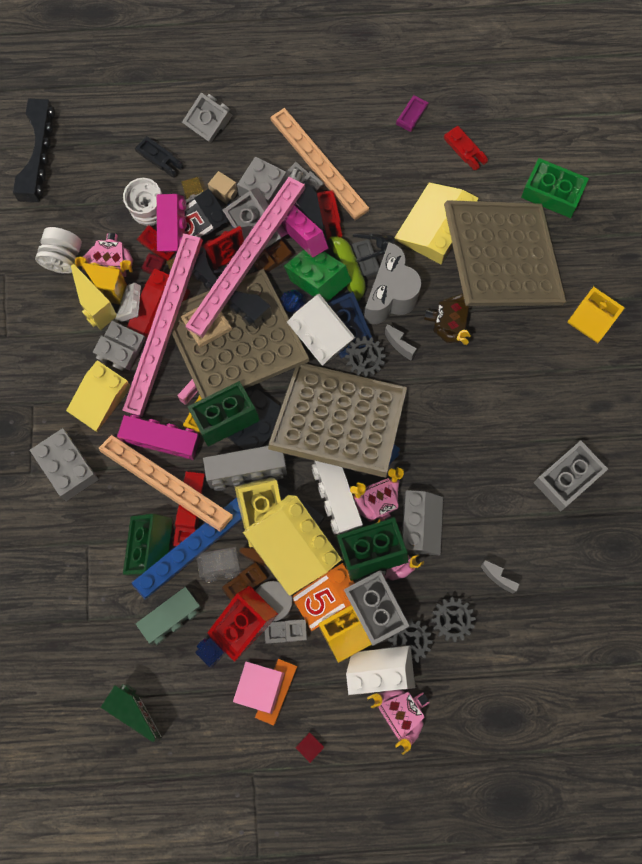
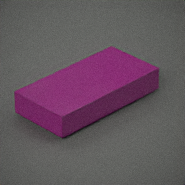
M413 95L397 119L396 125L412 132L429 103Z

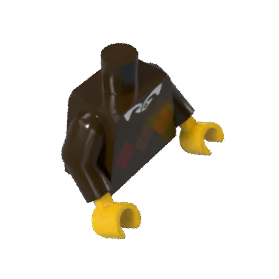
M463 293L440 301L437 311L426 309L424 320L435 322L433 331L446 343H459L460 341L464 345L469 343L465 338L471 337L469 332L465 330L469 306L465 304Z

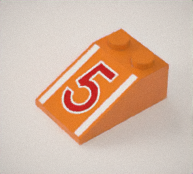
M343 563L292 596L294 603L311 631L319 628L318 623L351 606L344 589L355 583L353 580L350 581L348 571Z

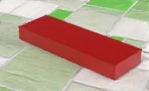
M186 471L184 483L202 494L205 474ZM179 505L175 527L195 529L197 516Z

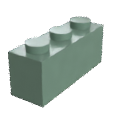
M184 587L138 621L136 625L149 644L153 645L155 643L158 645L166 639L165 635L170 631L174 633L183 626L182 622L186 619L192 620L199 614L201 606L188 588Z

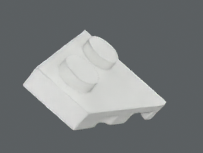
M132 283L126 286L115 319L123 322L138 316L140 285Z

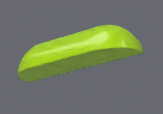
M330 237L329 243L336 260L346 265L351 282L347 285L348 291L354 293L358 302L365 293L366 284L358 262H356L352 247L341 237Z

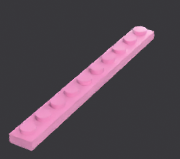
M288 177L185 327L189 331L202 338L204 337L305 190L304 184Z
M183 234L123 407L125 412L140 417L143 416L203 242L200 237Z

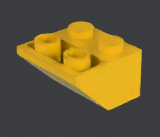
M93 262L90 264L83 263V268L94 286L110 303L120 305L127 286L121 271L114 266L103 267Z
M593 286L567 323L598 344L624 310V307Z
M352 605L318 623L338 663L372 645Z

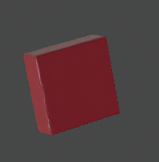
M148 253L141 270L148 274H152L154 269L162 271L166 260Z
M309 732L295 748L311 763L323 750L324 746Z

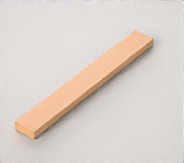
M285 108L271 116L273 124L329 190H333L335 198L354 220H357L369 211L366 203Z
M113 435L99 447L101 453L219 532L233 518L230 512Z

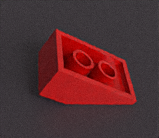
M238 226L230 231H225L216 239L208 240L202 246L206 250L208 261L214 270H217L218 266L227 265L243 244L242 228Z
M248 586L235 595L207 634L235 662L268 628L278 613L251 586Z

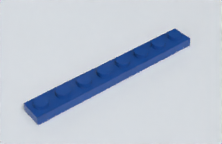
M237 498L223 508L230 512L233 518L221 532L208 523L203 524L132 582V586L145 600L242 520Z

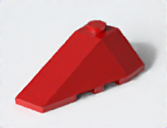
M158 269L153 270L142 291L138 316L130 319L127 328L145 336V341L148 338L169 274ZM187 288L182 302L185 301L188 295L190 294V290H188Z

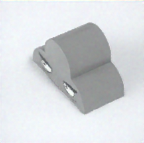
M388 243L366 304L364 319L367 324L382 323L388 318L390 313L396 315L407 314L417 304L421 288L420 276L414 269L405 266V255L395 244Z

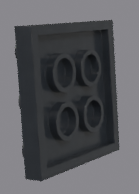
M250 386L244 390L254 405L260 421L227 437L242 450L264 447L272 436L281 410V406L254 386Z

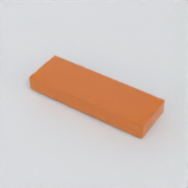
M278 659L274 670L285 674L273 713L270 714L258 710L255 718L273 726L275 725L297 666Z

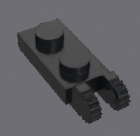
M147 136L135 148L138 154L162 171L164 170L173 178L176 176V172L168 164L171 162L179 170L183 168V164L173 157V154Z

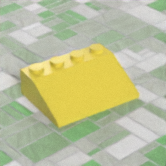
M429 183L395 236V240L442 264L453 246L444 203L447 200L478 201L479 198L462 189Z
M288 495L243 531L245 537L289 596L327 573L342 560L297 496Z

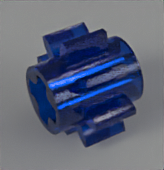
M294 289L284 292L281 297L283 308L291 313L298 311L305 304L302 301L303 295Z

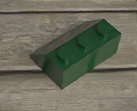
M240 381L187 406L208 447L260 421L256 409Z
M157 514L131 516L123 575L140 576L168 554L173 518Z
M395 517L337 535L350 581L409 563L407 550Z

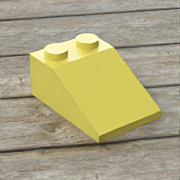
M72 264L71 269L79 301L84 309L82 313L93 327L97 326L102 330L116 318L117 314L110 301Z
M97 360L84 376L66 411L98 432L129 392L131 386L126 379Z
M273 477L234 486L245 530L281 501L277 480Z

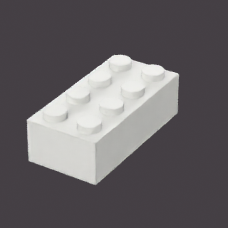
M314 461V464L311 465L314 479L319 480L318 490L321 498L325 497L324 507L326 514L332 517L330 525L333 534L340 535L362 528L363 524L343 468Z

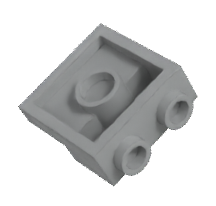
M200 93L182 123L211 143L219 130L225 128L233 115L229 113L231 109L223 103L218 105L216 103L217 99L208 93L206 96Z
M111 321L104 337H100L93 353L97 355L96 359L104 363L108 360L113 362V367L121 371L124 368L130 371L146 337Z

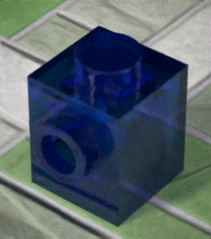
M204 638L196 646L198 650L195 652L210 668H213L226 654L211 638L208 640Z

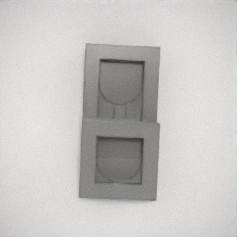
M297 162L286 172L288 179L293 169H297L295 177L301 171L303 176L300 183L306 180L316 190L323 185V182L311 171L308 173Z
M387 324L385 336L400 354L412 360L417 348L402 341L404 333Z
M486 560L482 562L480 567L493 582L512 594L517 592L519 584L501 576L504 568Z
M306 621L272 622L264 631L265 644L307 640Z

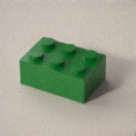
M538 158L521 198L535 204H542L544 208L571 218L589 178Z
M302 250L284 265L292 283L313 297L320 294L326 302L351 282L346 265L324 251L312 258L305 250Z

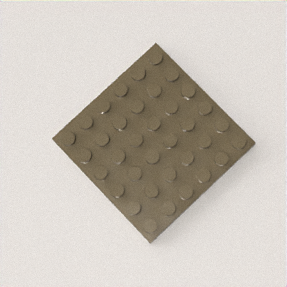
M447 200L444 203L466 306L563 305L566 303L542 204Z
M264 269L245 276L236 289L238 292L256 294L271 306L272 315L257 329L252 325H246L239 314H234L226 303L221 312L231 325L232 330L199 348L181 320V316L199 307L209 291L181 303L171 333L201 399L238 381L246 389L309 362V357L297 334L287 323L289 318Z
M309 364L295 367L269 442L268 450L386 478L407 387Z

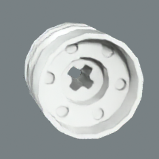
M137 178L131 181L125 187L123 193V200L127 209L139 224L148 226L157 223L156 195L162 194L157 183L148 178Z
M55 227L45 228L41 239L42 245L38 248L35 260L39 265L48 270L58 273H72L71 265L75 264V256L79 253L82 241L70 231Z

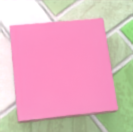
M245 662L233 702L272 714L285 673Z

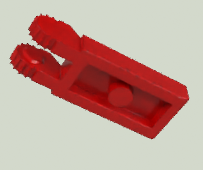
M456 126L444 135V140L473 170L480 168L474 157L483 165L488 162L486 155L480 151L459 126Z
M333 190L317 193L326 239L329 240L331 237L330 226H335L337 237H342L341 221Z

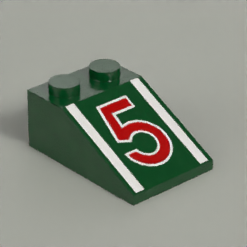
M114 685L100 708L150 741H160L162 736L141 698L135 694L137 690L129 685Z

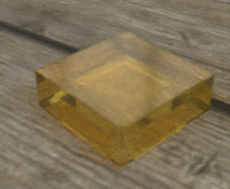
M198 177L181 181L186 199L190 198V195H197L203 192Z

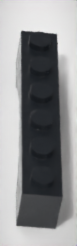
M28 98L25 114L34 128L35 146L29 162L15 176L13 194L20 202H39L40 196L43 195L42 181L45 180L46 176L44 168L45 164L48 163L47 148H50L49 135L53 130L52 118L55 116V109L52 107L49 99Z
M201 246L191 275L197 281L201 280L204 287L210 291L218 278L210 269L206 250ZM235 290L227 302L234 314H239L246 325H252L255 329L272 315L271 306L256 294H246Z

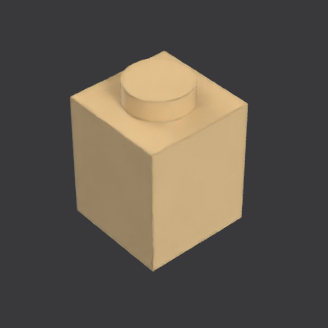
M219 171L208 183V188L212 194L226 204L230 199L233 200L237 194L236 182Z

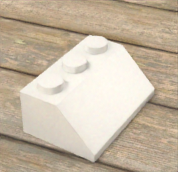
M320 294L300 308L287 322L322 366L334 359L355 338Z
M403 646L361 651L352 655L346 673L348 695L415 688L411 647Z

